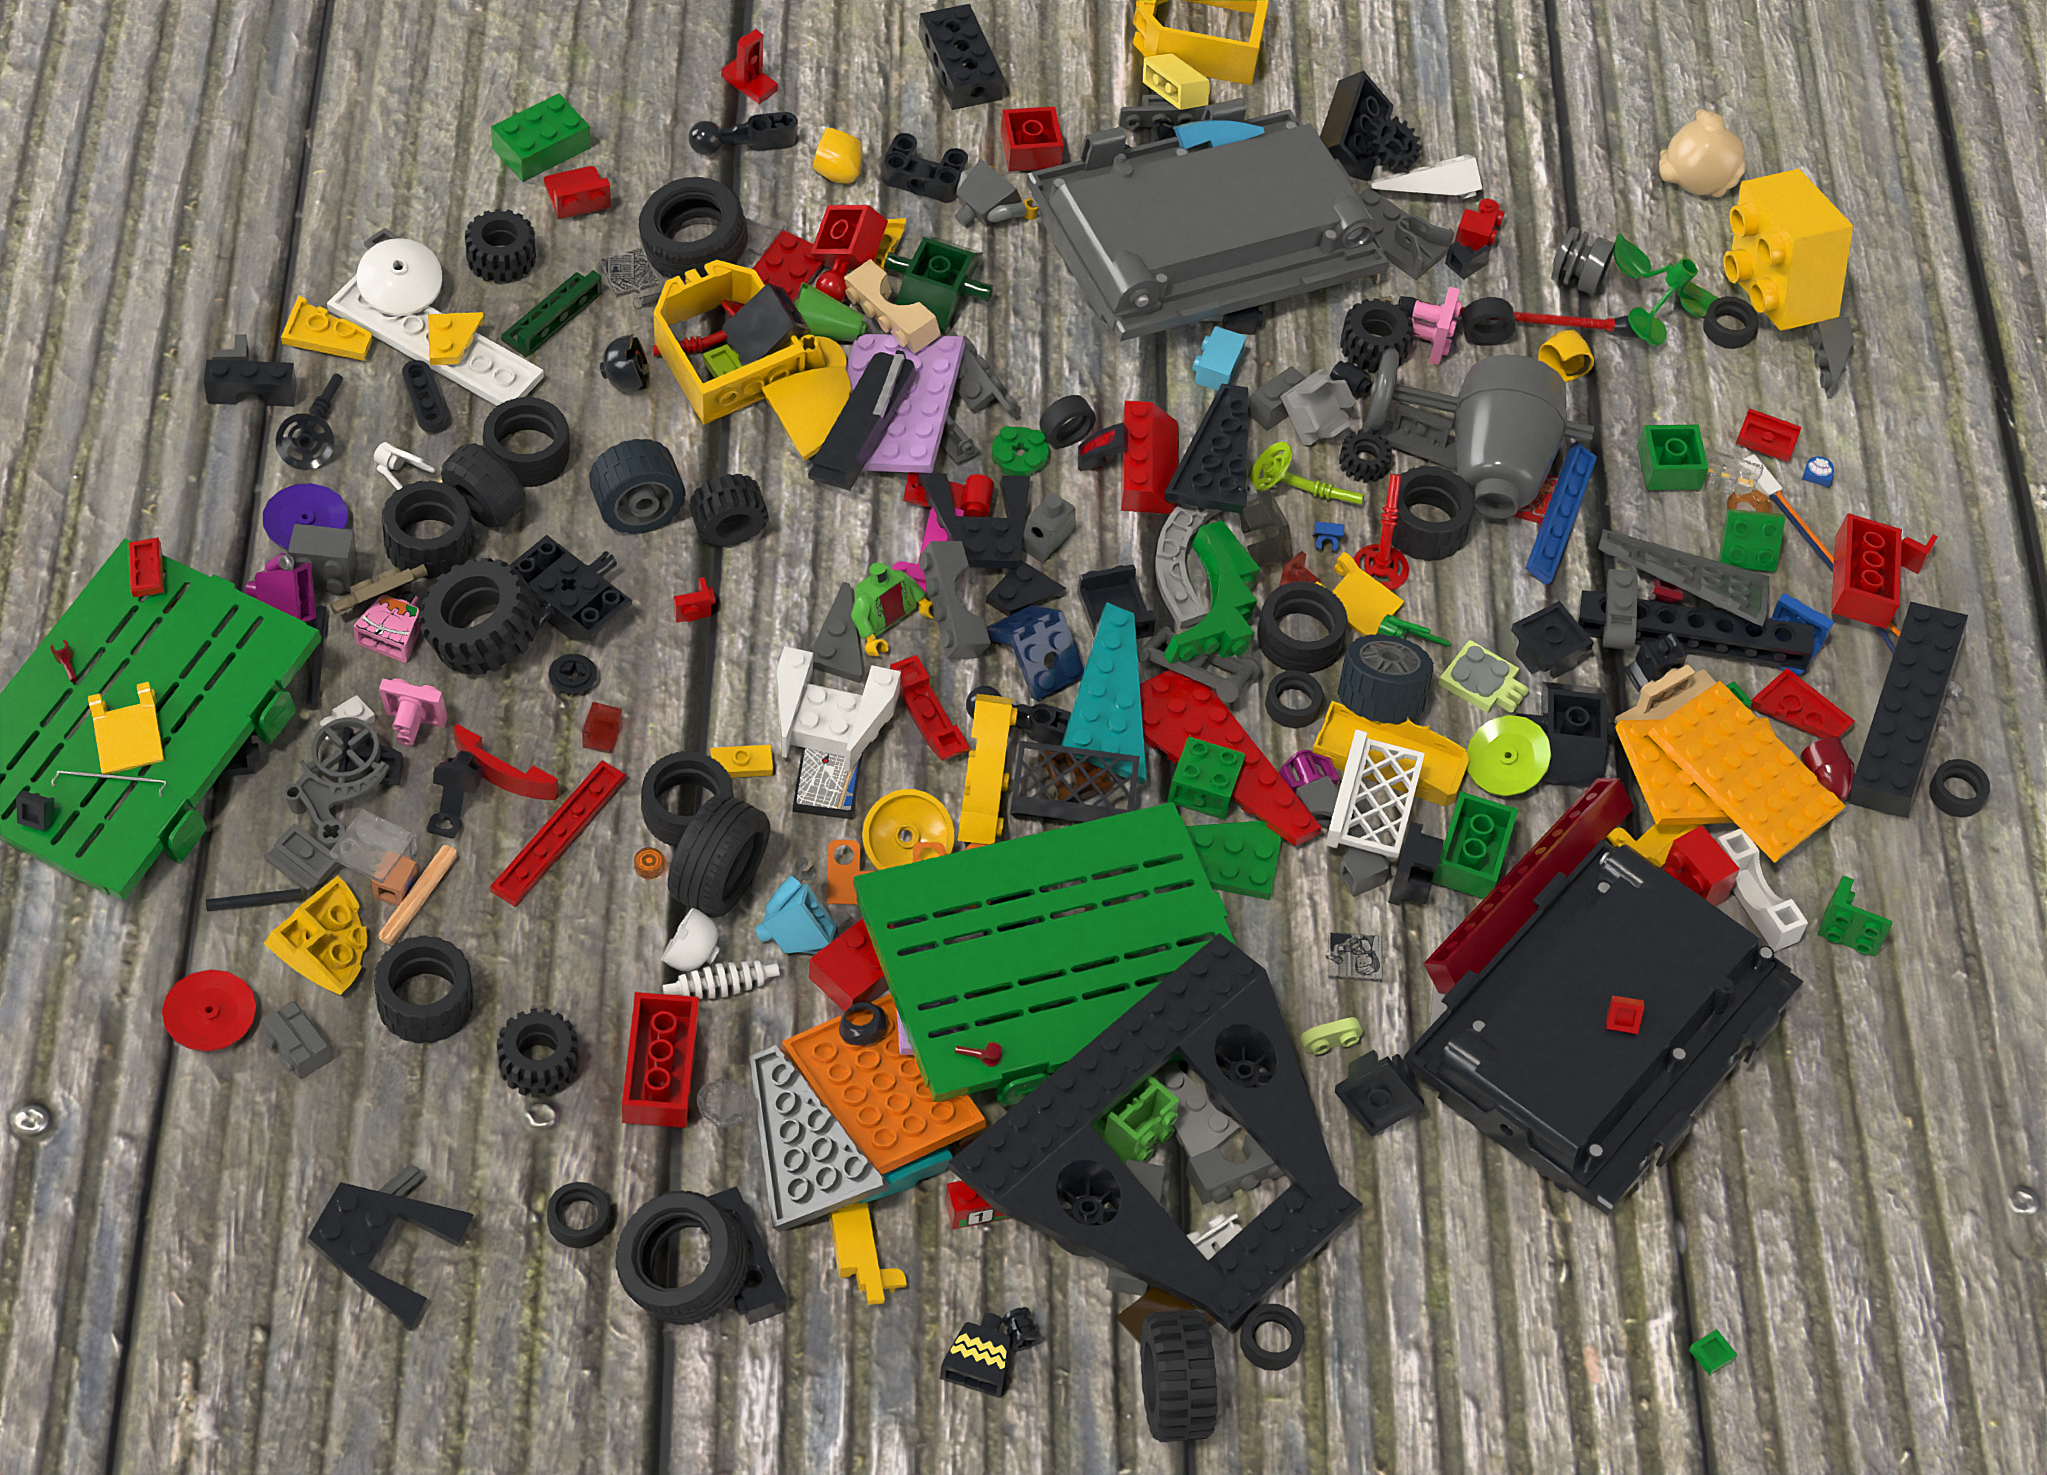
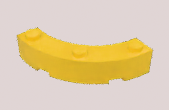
M977 694L971 738H977L976 750L970 749L958 841L990 845L994 844L995 836H1002L1004 818H998L1001 791H1007L1009 773H1003L1009 725L1015 726L1017 708L1012 707L1013 698Z

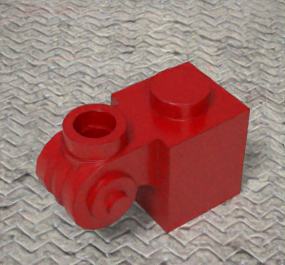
M1489 198L1480 201L1477 212L1465 208L1454 242L1458 241L1464 247L1470 246L1474 251L1488 244L1493 246L1498 230L1494 229V227L1501 226L1505 211H1501L1499 204Z

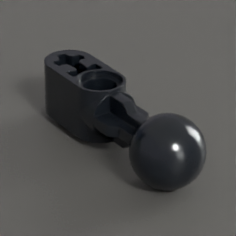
M790 112L756 114L751 116L745 124H736L726 129H720L717 124L711 121H700L690 129L688 140L691 148L700 155H712L725 143H734L735 145L747 144L750 149L755 151L790 148L796 143L798 119Z
M983 685L974 688L969 693L966 699V710L972 719H974L977 694L1002 697L997 689ZM1039 703L1032 707L1025 704H1012V707L1017 708L1016 724L1013 727L1027 732L1029 738L1035 742L1061 746L1071 712L1044 703Z

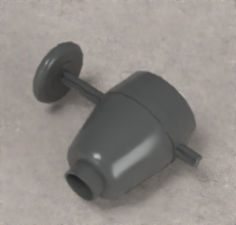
M1389 348L1382 354L1377 376L1374 378L1370 394L1371 403L1367 421L1369 428L1372 430L1383 428L1392 400L1454 413L1458 475L1471 487L1475 497V510L1483 516L1505 519L1515 515L1518 509L1531 504L1538 496L1562 443L1563 436L1587 442L1592 440L1594 426L1567 421L1566 383L1556 370L1542 361L1527 356L1509 354L1487 357L1473 364L1466 374L1458 397L1396 384L1399 353L1395 349Z

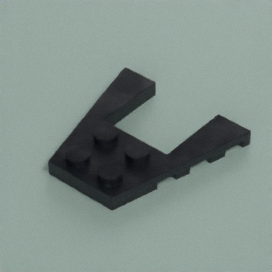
M918 474L917 484L923 487L926 493L925 499L929 507L934 508L937 514L936 520L940 528H944L948 535L947 541H962L969 565L968 568H1018L1030 476L1002 475L1000 486L1007 518L955 516L947 474Z
M340 1182L309 1234L307 1243L338 1270H343L353 1279L354 1284L362 1291L363 1289L367 1291L389 1314L392 1313L410 1331L427 1298L369 1269L372 1261L398 1217L458 1246L474 1214Z

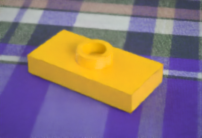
M771 745L710 748L711 758L716 759L717 762L724 766L730 778L773 776Z

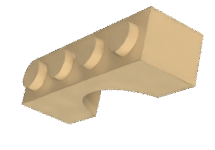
M871 259L844 277L848 288L845 290V293L853 304L858 303L869 318L874 317L886 333L891 332L902 347H908L915 354L941 336L936 316L920 302L911 305H895L887 302L888 297L892 293L887 273Z

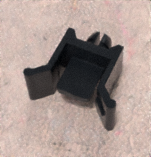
M1670 633L1664 639L1648 644L1642 642L1635 661L1624 667V671L1637 692H1640L1645 684L1653 680L1655 672L1670 666L1677 668V670L1683 667L1687 653L1675 634Z

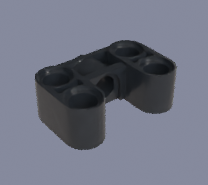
M909 133L896 135L885 155L884 183L887 186L936 199L943 203L955 201L957 199V185L961 172L967 170L968 154L960 148H951L945 152L941 162L936 163L916 157L917 139Z

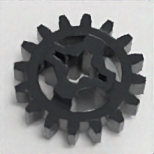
M1386 115L1383 119L1379 117L1367 130L1369 134L1366 136V140L1371 142L1367 148L1368 150H1374L1375 153L1372 157L1374 159L1379 157L1381 159V166L1387 163L1389 170H1393L1395 167L1399 171H1402L1405 167L1409 169L1421 156L1418 152L1422 149V146L1417 144L1420 137L1413 135L1415 128L1409 129L1406 120L1400 123L1398 116L1391 120L1390 116Z

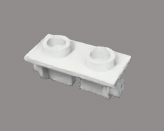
M1221 1213L1207 1222L1209 1228L1202 1233L1195 1230L1186 1236L1204 1257L1209 1260L1216 1254L1211 1246L1212 1243H1215L1218 1250H1220L1242 1228L1238 1224L1234 1225L1232 1223V1220L1238 1217L1237 1213L1225 1217L1224 1213Z

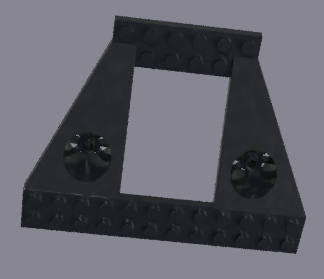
M1220 933L949 1161V1170L995 1210L1053 1237L1060 1248L1073 1255L1097 1258L1206 1311L1229 1332L1359 1214L1363 1203L1338 1183L1266 969ZM1176 1053H1179L1205 1082L1208 1100L1223 1114L1236 1118L1293 1183L1209 1260L1204 1257L1092 1127ZM1224 1067L1229 1072H1222L1220 1068ZM1263 1067L1267 1072H1260L1259 1070ZM1068 1202L1072 1209H1063L1062 1206ZM1109 1202L1114 1209H1104V1205ZM1102 1219H1112L1107 1223L1102 1221Z

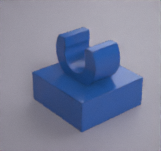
M1316 521L1313 524L1312 536H1318L1315 542L1316 550H1320L1322 541L1328 539L1332 543L1331 551L1335 552L1338 548L1337 539L1343 537L1345 525Z

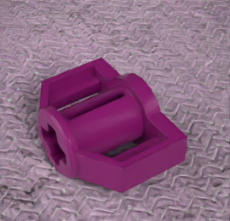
M1312 750L1296 752L1283 764L1279 771L1281 777L1294 793H1296L1298 787L1327 775L1334 785H1337L1340 780L1330 758L1313 753ZM1315 764L1320 765L1324 775L1319 773ZM1290 767L1295 769L1300 781H1296Z

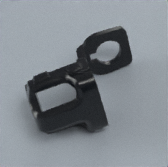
M460 750L456 757H448L444 762H440L435 767L433 784L443 786L439 813L432 815L427 825L428 833L447 838H455L462 826L460 816L464 793L475 794L484 773L483 767L475 762L472 752ZM449 820L453 827L442 829L436 824Z

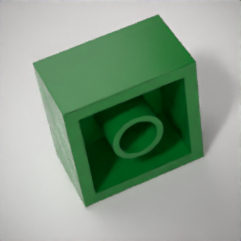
M1699 424L1644 425L1637 444V450L1646 490H1701L1709 468Z

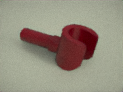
M63 640L65 646L58 651L55 650L52 644L50 650L55 660L64 666L70 682H75L77 677L71 664L73 652L68 642Z
M989 1042L984 1050L956 1045L955 1049L957 1054L979 1058L988 1067L997 1065L1002 1057V1046L995 1042Z

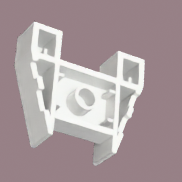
M784 646L777 667L776 679L782 757H787L790 745L845 756V771L850 772L860 759L866 746L874 741L880 728L884 723H888L893 716L900 693L901 671L872 665L863 695L810 684L813 674V652Z

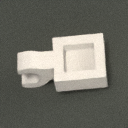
M356 695L332 709V716L321 720L320 725L323 727L333 720L344 717L358 718L370 725L375 722V714ZM350 727L354 729V733H357L360 730H362L360 728ZM340 728L338 730H335L334 732L337 735H339L344 731V728Z

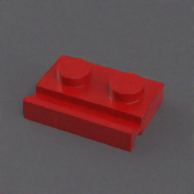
M1749 408L1736 444L1789 462L1802 427Z

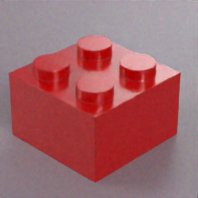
M1055 106L1002 110L1000 134L1008 172L1039 170L1062 165L1064 144Z
M1702 825L1673 841L1662 868L1715 907L1727 900L1740 871V868Z

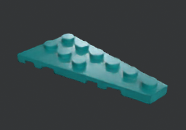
M1107 602L1101 614L1061 746L1140 756L1137 783L1143 785L1146 780L1135 617L1134 613ZM1074 755V757L1078 759H1082L1084 757L1080 755ZM1089 757L1085 760V762L1103 769L1105 768L1098 758ZM1104 759L1108 765L1114 761L1110 759ZM1119 761L1111 769L1115 774L1127 778L1131 775L1133 762Z

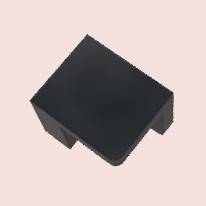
M1456 241L1449 246L1445 265L1465 280L1486 266L1491 248L1485 245L1479 250L1474 251L1470 246L1464 247Z

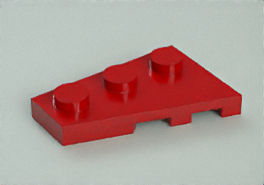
M1788 668L1751 700L1752 705L1750 708L1822 739L1831 737L1841 739L1855 724L1854 719Z

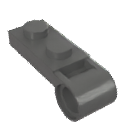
M1608 570L1603 647L1624 650L1634 649L1637 622L1638 572Z

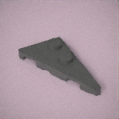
M843 582L811 650L813 652V668L861 683L862 667L857 630L851 618L853 609L851 587L849 583Z

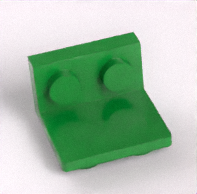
M1188 737L1171 782L1167 802H1174L1177 806L1225 820L1245 754Z
M1842 875L1826 907L1817 935L1826 938L1830 942L1840 943L1853 948L1861 954L1876 956L1893 922L1853 906L1852 902L1855 892H1852L1851 888L1854 879Z

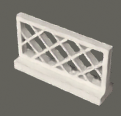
M1355 730L1325 845L1337 848L1338 843L1398 858L1425 753L1366 738L1367 732ZM1369 749L1382 752L1386 759L1374 764L1368 756ZM1406 758L1416 761L1414 768L1404 772L1397 761ZM1391 765L1398 776L1386 781L1379 770ZM1373 773L1380 784L1367 789L1361 779ZM1402 781L1409 792L1397 797L1390 786ZM1385 790L1391 801L1379 806L1372 795ZM1366 798L1373 807V810L1361 815L1355 803ZM1396 806L1402 814V818L1391 823L1384 811ZM1378 815L1385 826L1372 831L1365 820ZM1360 824L1367 835L1357 838L1347 835L1349 828ZM1389 831L1396 840L1395 847L1381 844L1377 837Z

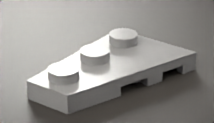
M1174 1063L1155 1077L1159 1083L1180 1099L1177 1108L1178 1117L1174 1122L1173 1128L1175 1129L1180 1145H1183L1189 1158L1216 1147L1219 1149L1239 1132L1240 1126L1231 1117L1218 1111L1208 1100L1207 1094Z

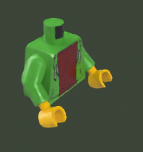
M874 563L869 567L870 576L855 587V603L851 612V618L862 639L866 638L867 640L865 652L869 656H879L877 649L880 652L888 651L887 642L884 639H876L875 637L916 608V602L920 604V615L926 618H933L929 613L930 605L933 608L932 601L924 597L926 593L911 576L901 570H893L883 563Z

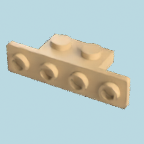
M1689 664L1678 670L1673 668L1656 682L1652 680L1645 684L1640 691L1641 695L1637 706L1615 717L1614 723L1617 724L1620 720L1665 719L1717 682L1704 669L1695 673Z

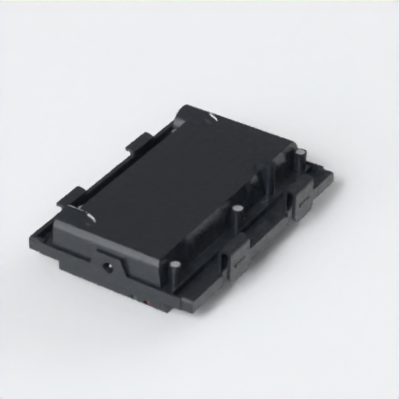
M1601 839L1568 877L1559 871L1534 898L1532 903L1538 907L1536 912L1477 975L1469 969L1446 994L1441 1002L1447 1006V1009L1408 1050L1403 1060L1415 1072L1416 1076L1439 1092V1100L1525 1164H1531L1537 1169V1173L1543 1177L1547 1176L1564 1193L1574 1192L1588 1204L1595 1206L1608 1216L1646 1172L1651 1163V1156L1661 1145L1663 1150L1656 1162V1166L1659 1168L1678 1149L1693 1122L1692 1116L1736 1066L1740 1058L1738 1054L1750 1040L1752 1045L1744 1062L1749 1064L1774 1033L1781 1017V1011L1798 993L1804 981L1791 973L1792 969L1775 958L1774 950L1769 946H1763L1761 938L1625 843L1621 847L1617 846V848H1614ZM1612 995L1644 1000L1645 1007L1638 1034L1606 1029V1019Z

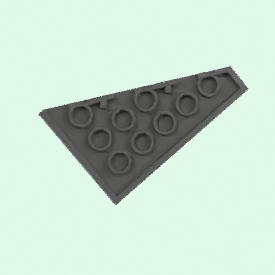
M1603 529L1598 549L1602 550L1605 554L1619 558L1656 576L1664 582H1669L1701 597L1716 607L1724 608L1757 625L1763 626L1767 612L1770 576Z

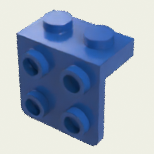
M1785 593L1779 598L1771 617L1774 620L1792 623L1799 622L1814 626L1812 655L1809 664L1826 643L1834 621L1824 614L1815 611L1798 599L1792 598ZM1777 666L1782 670L1788 668L1798 677H1800L1805 671L1801 669Z

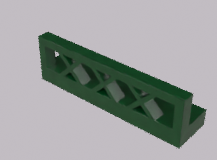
M594 270L585 277L578 272L574 273L501 335V341L527 358L602 294L601 275Z

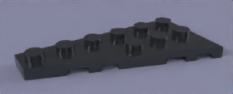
M1221 384L1165 490L1166 501L1247 515L1248 387Z

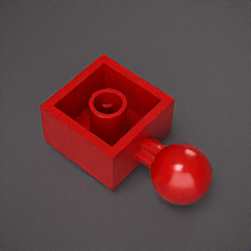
M827 205L810 254L826 266L829 271L819 276L815 288L841 303L845 302L848 298L845 290L848 288L844 279L847 270H855L870 259L874 262L888 220L870 205Z

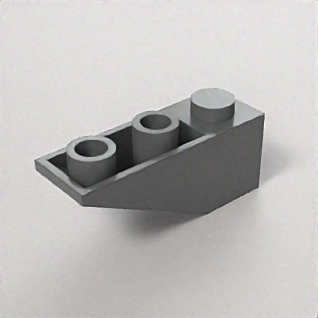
M1837 317L1816 322L1813 329L1809 330V344L1813 345L1815 352L1814 364L1816 367H1819L1820 386L1824 388L1827 399H1831L1854 340L1849 317Z

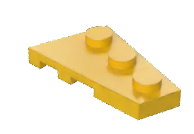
M299 295L281 336L283 345L365 361L373 341L372 332L344 318L338 319L328 314V310L321 306L316 308L308 304L307 299Z

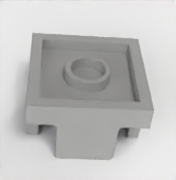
M1327 369L1317 370L1280 396L1303 446L1311 445L1320 438H1332L1351 425L1345 408L1353 407L1356 402L1345 380L1333 381Z

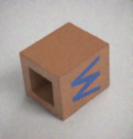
M387 852L371 881L373 897L399 906L418 879L416 862L406 855H395Z

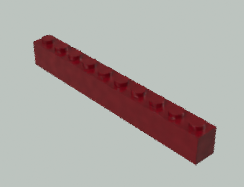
M1597 778L1423 963L1439 993L1447 994L1469 969L1478 975L1536 912L1538 907L1532 901L1560 871L1568 877L1601 839L1606 841L1608 839L1606 836L1625 820V817L1634 806L1620 778Z

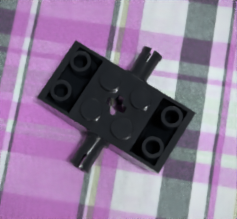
M546 535L510 565L515 567L520 575H522L539 603V616L541 619L539 628H535V630L538 631L545 624L550 623L569 639H591L632 604V600L603 578L605 574L617 566L614 556L611 554L607 558L609 552L604 551L590 565H586Z
M1542 681L1541 715L1519 712L1514 714V716L1526 717L1538 724L1549 739L1552 756L1548 771L1542 777L1541 782L1589 787L1597 778H1602L1607 740L1621 742L1615 729L1617 724L1608 723L1607 695L1598 687Z

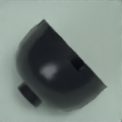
M634 334L613 340L603 354L604 362L600 363L602 377L608 379L611 385L620 391L637 392L648 389L650 385V374L646 373L644 375V365L648 364L640 340L637 337L633 338Z

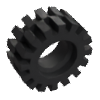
M1363 429L1358 430L1357 435L1353 431L1349 437H1345L1339 456L1340 468L1342 472L1346 471L1348 478L1354 475V481L1356 482L1359 481V478H1363V483H1368L1369 478H1371L1372 482H1376L1378 477L1382 479L1389 469L1392 446L1391 444L1388 445L1389 440L1386 437L1381 440L1382 434L1377 432L1376 436L1372 435L1373 430H1368L1367 434H1364ZM1366 452L1373 455L1376 459L1363 460L1356 453Z

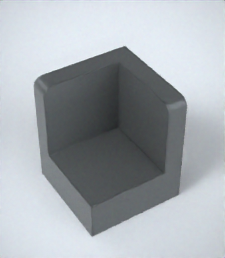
M247 334L235 335V349L215 350L211 354V360L249 361Z

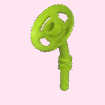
M1277 442L1267 448L1256 460L1250 472L1249 479L1257 491L1267 490L1281 481L1313 493L1314 497L1319 495L1323 499L1326 496V500L1334 498L1362 505L1365 494L1333 487L1332 483L1327 485V482H1323L1321 484L1320 480L1313 482L1287 472L1293 452L1291 446L1286 442ZM1263 469L1264 477L1259 479L1261 471Z

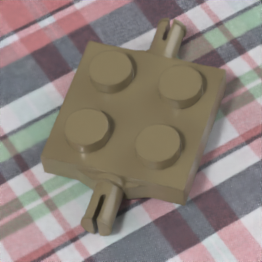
M423 564L402 572L399 566L377 575L378 582L373 583L372 578L349 587L351 593L343 596L344 598L331 602V609L335 615L349 608L353 609L355 604L404 583L412 584L413 581L428 576L427 570Z

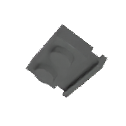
M295 823L273 845L274 848L269 853L266 852L263 855L268 863L310 895L342 863L336 854Z

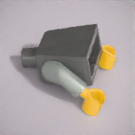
M982 159L974 167L961 172L956 196L963 207L954 217L963 227H966L975 217L985 226H989L993 222L996 223L1020 216L1028 220L1036 218L1039 207L1032 208L1034 201L1031 198H1027L1024 204L1020 203L1022 200L1017 189L997 173L993 166H989Z

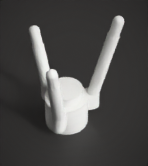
M388 442L380 444L375 451L374 460L379 464L377 471L384 474L397 490L401 489L402 485L390 470L400 469L404 461L430 473H435V468L423 463L422 458L400 450Z

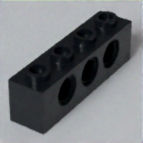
M737 1186L708 1196L723 1207L740 1224L747 1238V1245L749 1247L748 1272L745 1274L746 1279L742 1283V1288L738 1290L739 1293L733 1300L740 1316L745 1315L748 1324L751 1325L786 1312L787 1296ZM700 1227V1229L702 1230V1232L708 1231V1230L703 1229V1228ZM710 1240L708 1243H709V1248H710V1251H711V1245H712V1244H711V1240ZM755 1281L760 1285L751 1288L746 1286L745 1283Z

